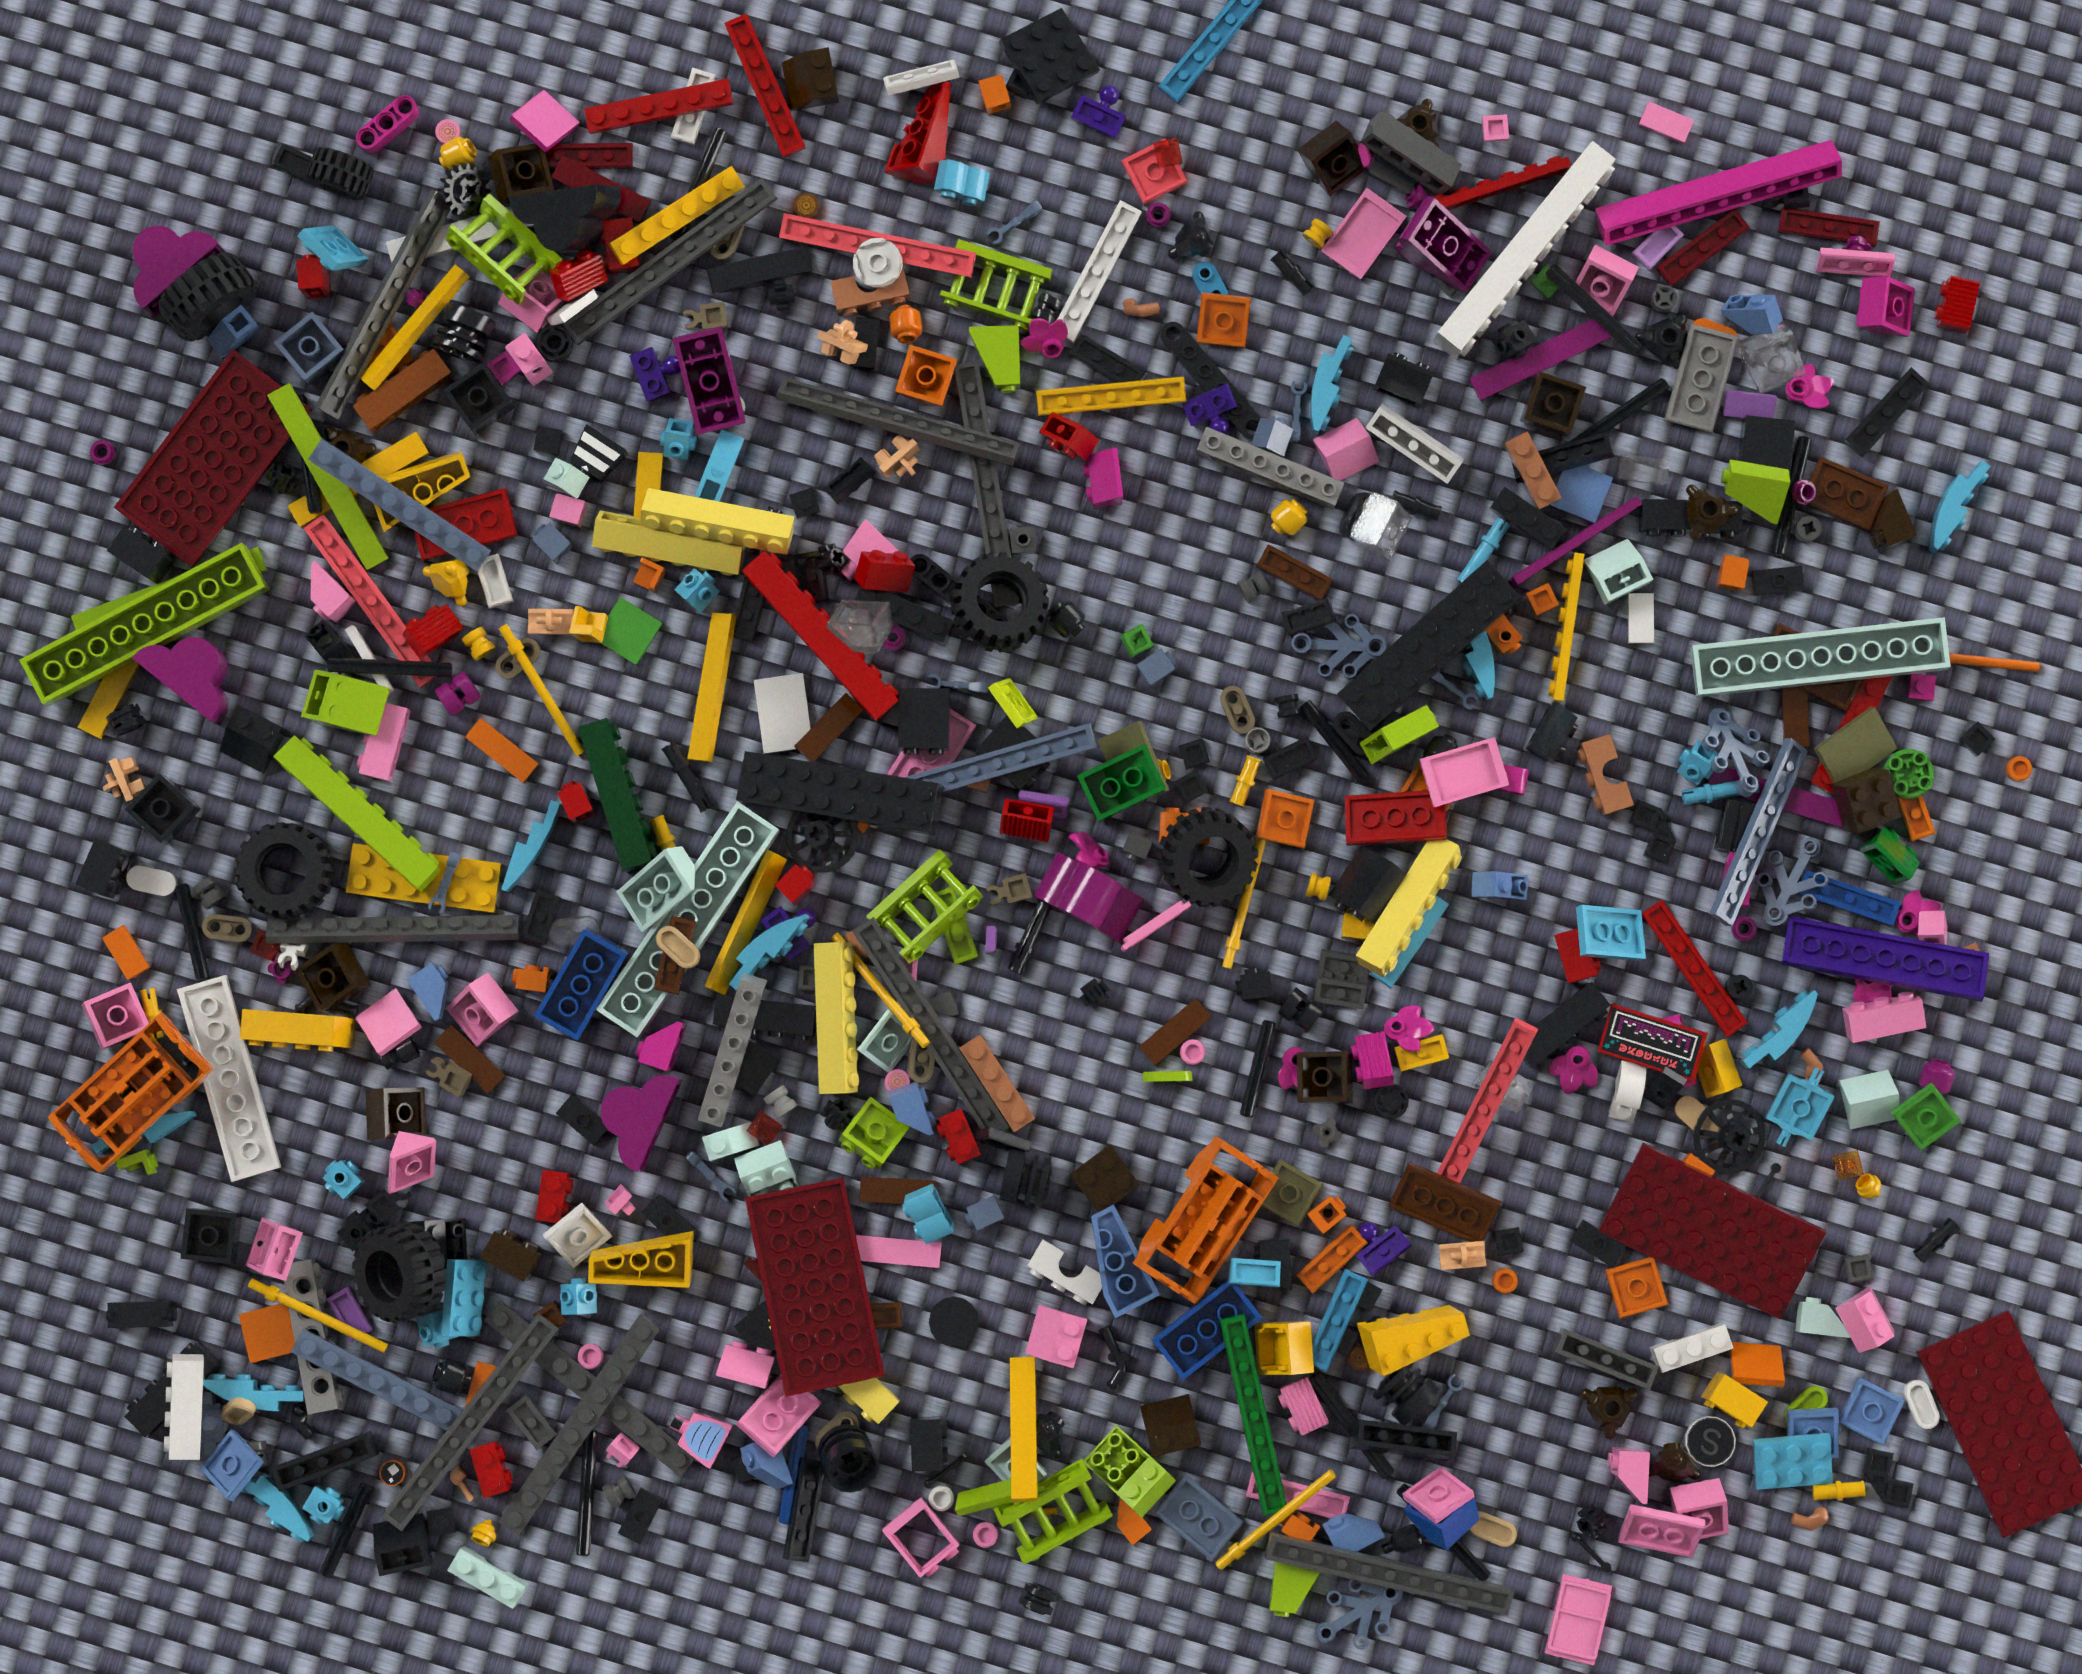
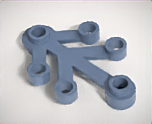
M1349 614L1344 619V625L1347 629L1354 630L1362 641H1353L1335 622L1322 627L1328 629L1338 640L1310 639L1307 634L1298 633L1293 637L1291 647L1298 654H1304L1309 649L1337 651L1329 660L1319 664L1317 673L1322 678L1329 677L1332 669L1352 651L1362 652L1352 663H1347L1342 668V675L1347 679H1352L1356 676L1357 670L1369 659L1375 660L1387 650L1388 643L1380 635H1371L1359 622L1357 615ZM1348 618H1354L1356 624L1354 626L1348 625ZM1303 640L1306 646L1300 649L1297 647L1296 642ZM1377 643L1380 646V650L1378 652L1372 651L1371 644ZM1327 666L1329 673L1322 674L1320 667ZM1352 667L1354 669V674L1347 675L1345 673V668Z
M1721 708L1713 709L1708 719L1711 729L1702 740V747L1707 751H1713L1719 745L1717 737L1721 732L1724 742L1718 755L1711 762V768L1717 773H1722L1728 766L1727 758L1730 754L1740 777L1735 785L1736 790L1740 795L1750 797L1758 789V780L1755 776L1749 774L1742 755L1753 761L1757 767H1764L1770 760L1769 754L1764 750L1754 751L1735 739L1732 734L1734 733L1741 737L1747 745L1754 746L1760 740V733L1757 730L1749 729L1747 731L1734 723L1731 715L1726 710Z
M1809 837L1802 841L1800 845L1802 853L1789 878L1784 866V855L1778 850L1769 853L1768 860L1774 866L1781 888L1778 899L1776 900L1771 886L1773 879L1768 873L1762 872L1756 879L1766 899L1767 905L1763 909V918L1769 925L1780 926L1786 922L1788 915L1805 909L1813 910L1816 908L1817 900L1811 894L1804 895L1801 901L1791 904L1787 903L1792 895L1817 887L1824 888L1829 883L1828 876L1823 872H1817L1813 878L1799 882L1810 859L1817 858L1821 854L1822 846L1817 839ZM1813 843L1814 849L1812 851H1807V844ZM1776 854H1779L1781 857L1778 862H1773L1772 857ZM1767 876L1769 878L1768 883L1761 884V878ZM1819 876H1824V883L1817 884V878ZM1812 898L1813 904L1805 906L1806 899ZM1778 909L1779 915L1775 918L1771 917L1772 910Z
M1349 1579L1348 1587L1352 1592L1363 1590L1377 1595L1369 1600L1340 1594L1337 1590H1330L1326 1595V1600L1330 1605L1337 1606L1341 1604L1353 1607L1354 1609L1332 1623L1326 1621L1319 1623L1316 1626L1315 1634L1319 1641L1329 1643L1334 1640L1336 1632L1360 1618L1357 1634L1353 1638V1644L1357 1649L1362 1650L1369 1644L1367 1634L1373 1609L1382 1604L1380 1619L1375 1623L1374 1629L1378 1635L1386 1636L1390 1632V1625L1388 1623L1392 1605L1397 1604L1402 1599L1403 1591L1394 1589V1596L1387 1597L1386 1590L1389 1589L1388 1587L1360 1581L1359 1588L1353 1589L1351 1587L1353 1579ZM1332 1593L1338 1594V1601L1331 1602L1329 1600ZM1384 1623L1387 1625L1385 1632L1378 1631L1379 1624ZM1328 1628L1331 1631L1329 1637L1321 1635L1323 1629ZM1358 1637L1365 1638L1364 1645L1359 1646L1356 1644Z

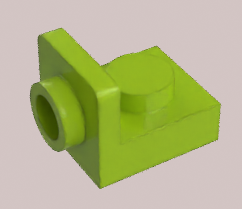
M143 1150L116 1161L118 1170L126 1169L127 1173L142 1168L141 1163H143L147 1175L157 1173V1159L154 1153L150 1154L149 1150Z

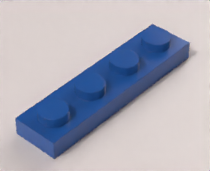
M1804 870L1801 881L1813 878L1815 873ZM1819 876L1816 880L1817 884L1824 883L1825 877ZM1829 878V883L1824 888L1817 887L1798 893L1801 896L1811 894L1818 902L1889 926L1894 925L1901 904L1899 901Z

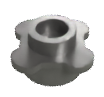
M1332 1118L1326 1119V1122L1320 1125L1315 1124L1312 1131L1314 1134H1317L1318 1143L1321 1147H1327L1330 1142L1339 1141L1342 1137L1341 1132L1337 1131L1335 1126L1336 1121ZM1326 1130L1330 1132L1329 1135L1325 1134Z

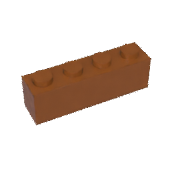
M435 349L423 351L417 356V361L411 365H403L396 371L397 375L390 380L388 378L384 379L376 390L370 394L366 392L356 399L357 403L353 407L373 434L454 378Z

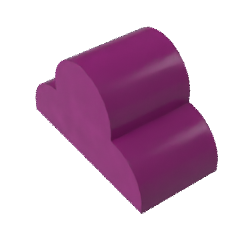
M1430 196L1424 198L1395 246L1396 252L1407 262L1424 272L1433 274L1448 286L1463 293L1468 292L1492 254V251L1436 198Z
M164 226L146 228L136 237L133 244L134 260L142 270L137 275L133 286L134 297L137 303L154 319L161 313L159 311V300L162 294L167 291V287L175 282L177 277L184 274L190 267L197 265L201 260H206L209 256L217 255L221 252L226 253V251L212 236L204 232L193 231L179 237L173 230Z
M722 326L672 338L697 435L746 423L738 384Z
M189 637L179 641L171 650L160 645H150L140 649L133 656L132 659L209 721L219 726L224 721L228 712V700L220 686L227 676L228 662L224 653L218 647L202 638Z
M1056 852L1033 897L1051 905L1053 908L1120 944L1144 901L1142 897L1123 887V885L1107 875Z
M660 1075L648 1080L642 1089L629 1086L618 1087L609 1092L604 1098L600 1111L602 1122L611 1133L620 1137L618 1142L619 1156L622 1162L631 1170L643 1172L683 1082L682 1079Z

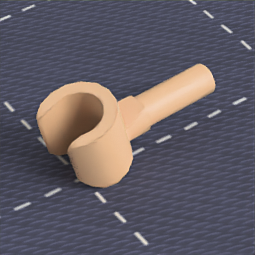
M457 1466L451 1472L450 1480L461 1489L468 1502H470L474 1498L462 1481L467 1474Z

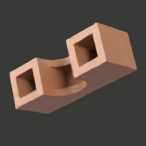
M902 267L900 276L893 284L884 288H877L869 293L863 292L858 288L855 276L830 281L838 315L843 314L844 317L857 314V310H879L882 308L881 305L889 303L892 306L902 305L906 303V300L910 299L904 267Z
M1528 431L1503 444L1513 465L1518 469L1535 508L1539 510L1562 498Z
M1611 734L1581 743L1579 745L1580 750H1577V755L1581 765L1585 764L1588 773L1585 774V779L1588 787H1593L1596 796L1593 797V803L1596 811H1601L1602 816L1633 806L1634 803L1627 782L1611 784L1603 776L1604 765L1618 758Z

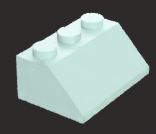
M682 846L666 848L616 891L642 933L646 932L694 890L695 865Z

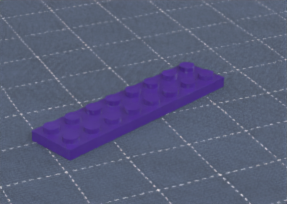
M1789 916L1781 965L1982 1002L1985 993L1989 953Z

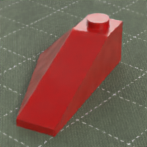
M948 81L929 85L915 109L918 114L911 124H906L903 130L906 133L900 144L895 143L891 150L884 170L886 174L918 184L936 182L939 161L945 160L951 85Z

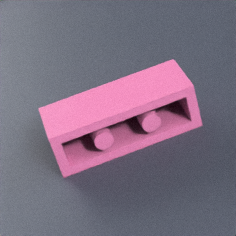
M386 703L377 736L368 734L364 736L363 744H366L364 754L359 755L357 761V768H359L361 775L392 782L411 713L408 708Z
M1911 991L1899 993L1898 997L1893 998L1878 997L1874 999V1002L1869 1003L1853 1002L1849 1004V1007L1842 1008L1846 1035L1852 1043L1927 1028L1923 1001L1916 993Z

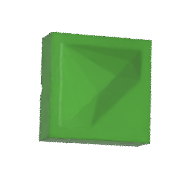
M1549 264L1530 282L1547 300L1559 289L1545 274L1551 267Z
M1139 624L1119 635L1130 657H1134L1154 646L1143 624Z

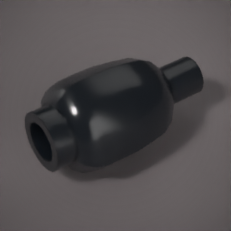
M1410 1524L1394 1532L1390 1541L1381 1546L1385 1554L1394 1550L1398 1553H1407L1420 1548L1426 1538L1414 1524Z

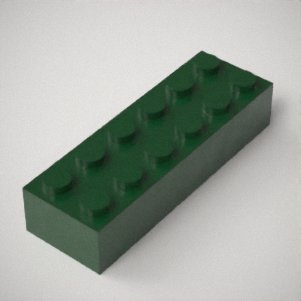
M608 718L579 726V732L622 870L626 873L641 870L658 853L655 844L652 841L649 842L647 835L651 834L647 819L642 818L640 811L644 810L640 796L633 792L636 782L632 772L627 770L625 766L626 763H629L625 749L619 746L618 740L622 739L619 728L615 722L612 723Z

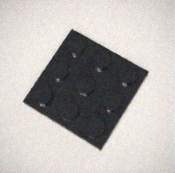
M1062 8L1007 35L999 41L1001 48L1037 105L1100 71L1097 63Z

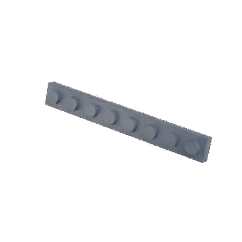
M323 438L308 458L309 461L475 571H478L491 552L490 549Z
M1088 723L904 778L939 783L944 786L943 792H947L1097 748L1091 724Z
M1792 738L1784 739L1709 914L1725 926H1733L1808 752Z
M304 1328L291 1350L292 1353L446 1431L463 1410Z

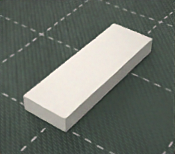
M949 60L886 76L883 80L889 96L960 77L955 60Z
M692 68L686 87L713 82L716 80V74ZM706 111L677 116L671 139L695 146Z
M353 625L346 628L345 631L361 658L376 659L359 629ZM372 674L378 685L390 688L389 694L394 692V688L385 674Z

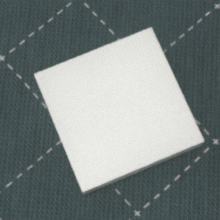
M583 1203L579 1204L543 1234L551 1246L573 1268L592 1253V1250L598 1249L612 1237L607 1228Z

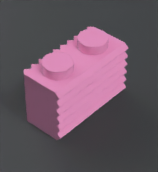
M1307 1376L1279 1388L1281 1394L1277 1397L1283 1409L1288 1408L1292 1415L1288 1420L1294 1433L1299 1431L1303 1436L1329 1423Z

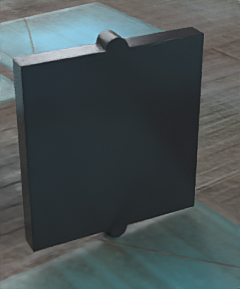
M749 1040L735 1087H741L755 1097L779 1060L766 1052L765 1047H759Z
M763 1301L753 1311L749 1310L747 1312L748 1315L734 1327L754 1351L757 1350V1347H761L773 1352L775 1346L772 1331L769 1328L770 1322L768 1321L769 1316L766 1302Z

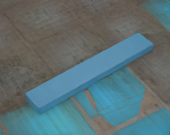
M1230 0L1159 84L1158 89L1175 103H1178L1263 0Z

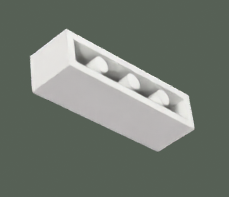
M1383 403L1365 427L1447 484L1464 460Z
M172 1354V1362H167V1377H171V1387H166V1402L171 1403L170 1412H165V1427L170 1428L169 1436H164V1452H169V1460H200L203 1354Z

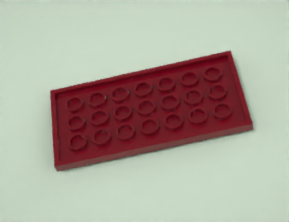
M232 349L113 508L191 568H194L291 440V436L267 396L282 386ZM301 401L306 412L310 415L313 410Z
M1642 1143L1598 1228L1599 1232L1612 1237L1618 1242L1780 1320L1826 1234L1825 1229L1645 1143Z
M844 1178L746 1197L745 1204L785 1397L884 1377L882 1358Z
M2008 1310L1916 1351L2001 1537H2007L2082 1502V1467Z

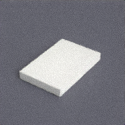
M799 673L754 680L764 754L797 750L794 745L811 729L804 674Z

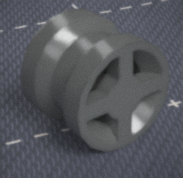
M1667 285L1656 288L1650 297V305L1658 313H1667L1677 301L1676 291Z
M1805 516L1795 524L1793 532L1798 541L1810 543L1820 535L1822 527L1817 518Z

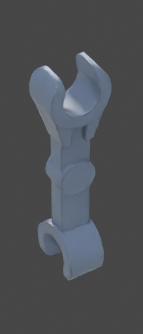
M1034 201L1020 216L1011 219L1001 229H989L986 234L987 237L992 233H998L999 238L992 242L994 246L999 245L1003 241V234L1019 226L1025 219L1028 220L1041 213L1042 206L1038 201Z
M1293 381L1290 391L1295 396V407H1293L1294 421L1291 426L1293 432L1289 442L1299 443L1301 434L1299 422L1301 415L1300 400L1301 396L1307 391V383L1303 382L1302 391H1296L1294 388L1295 381Z
M1440 672L1431 679L1438 684H1442L1446 690L1461 698L1462 706L1466 710H1473L1466 703L1468 697L1473 698L1476 702L1479 701L1475 694L1465 695L1452 682L1445 680Z
M936 674L928 676L930 679H937L938 685L935 687L927 686V688L950 687L957 690L968 689L979 694L989 693L988 687L990 686L985 682H969L968 684L961 681H942Z
M450 853L446 864L447 868L443 879L440 881L439 890L428 904L430 911L436 901L441 904L439 914L445 911L446 893L451 885L454 871L460 863V854Z
M690 1151L686 1155V1159L694 1167H697L706 1176L707 1180H710L715 1185L722 1200L730 1201L724 1196L723 1192L725 1189H731L735 1195L737 1194L735 1187L722 1181L695 1151Z
M1455 1374L1448 1377L1447 1391L1437 1402L1435 1410L1425 1418L1421 1424L1422 1428H1434L1439 1417L1438 1414L1447 1405V1400L1453 1391H1459L1464 1387V1380H1461L1459 1386L1455 1388L1451 1384Z

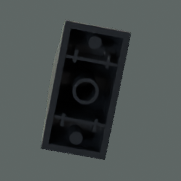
M594 184L509 197L512 212L517 219L526 224H534L536 237L545 248L552 251L578 253L583 250H592L598 244L602 235V220L610 217L617 210L621 200V189L619 186Z

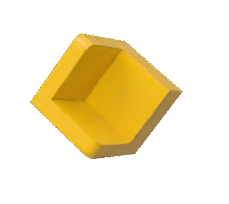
M575 606L569 634L581 642L602 643L608 615L605 613L588 612L581 606Z
M1345 913L1343 915L1341 938L1365 941L1374 927V923L1366 919L1360 922L1349 913Z

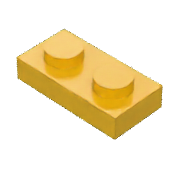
M1443 1034L1419 1040L1420 1051L1417 1052L1403 1050L1400 1046L1394 1047L1400 1072L1448 1059L1449 1055Z

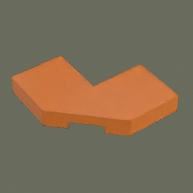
M1119 1497L1116 1526L1128 1541L1134 1545L1152 1529L1143 1517L1141 1518Z

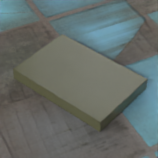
M1871 706L1814 747L1832 783L1870 769L1897 749L1876 708Z
M1142 721L1135 722L1098 739L1106 762L1145 744L1166 787L1164 791L1150 798L1169 791Z

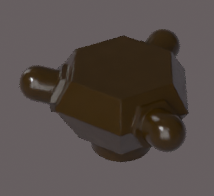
M1424 99L1421 105H1418V107L1414 105L1397 118L1399 122L1412 128L1418 135L1431 141L1439 148L1436 142L1439 136L1436 114L1431 109L1433 103L1430 99Z
M327 426L324 430L327 442L360 464L366 461L368 454H374L377 451L375 444L366 443L363 437L344 429L339 431L333 426Z
M1693 484L1687 486L1686 492L1689 495V500L1686 501L1687 521L1691 525L1690 528H1692L1690 532L1692 540H1699L1702 534H1710L1728 522L1727 518L1738 513V507L1733 504L1729 505L1725 498L1707 489L1699 490Z
M1597 1387L1593 1391L1585 1388L1580 1393L1581 1397L1587 1401L1586 1404L1588 1405L1586 1408L1596 1425L1604 1430V1436L1609 1440L1613 1439L1616 1435V1430L1623 1426L1633 1408L1631 1405L1633 1403L1632 1400L1638 1396L1635 1388L1622 1390L1621 1387Z
M1680 1443L1664 1444L1663 1451L1658 1452L1649 1465V1477L1657 1475L1663 1480L1681 1481L1688 1477L1697 1480L1701 1475L1690 1455L1684 1451V1446Z

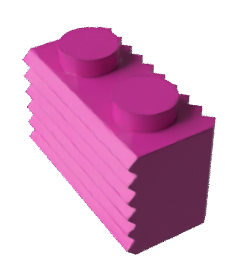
M1385 1032L1356 1035L1355 1045H1351L1352 1059L1358 1060L1359 1067H1355L1357 1082H1362L1364 1090L1394 1085V1075Z

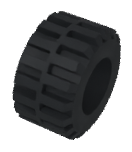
M317 147L305 177L313 185L332 194L352 200H363L374 169L363 160L345 152L328 147Z

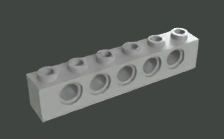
M1209 427L1205 428L1196 451V455L1334 510L1344 486L1342 481Z
M745 973L741 976L699 1113V1121L722 1128L767 983L765 979Z
M315 1259L293 1262L284 1284L286 1295L305 1304H311L315 1309L325 1313L323 1303H326L327 1300L325 1289L320 1288L319 1278H322L320 1263H316ZM303 1279H307L311 1284L308 1293L300 1290L299 1284ZM289 1308L295 1343L304 1328L308 1331L316 1329L320 1337L335 1344L333 1337L329 1338V1326ZM297 1355L307 1414L341 1408V1403L344 1402V1393L342 1387L338 1388L337 1378L339 1376L323 1368H318L313 1363ZM319 1379H325L328 1382L329 1387L325 1393L317 1388Z

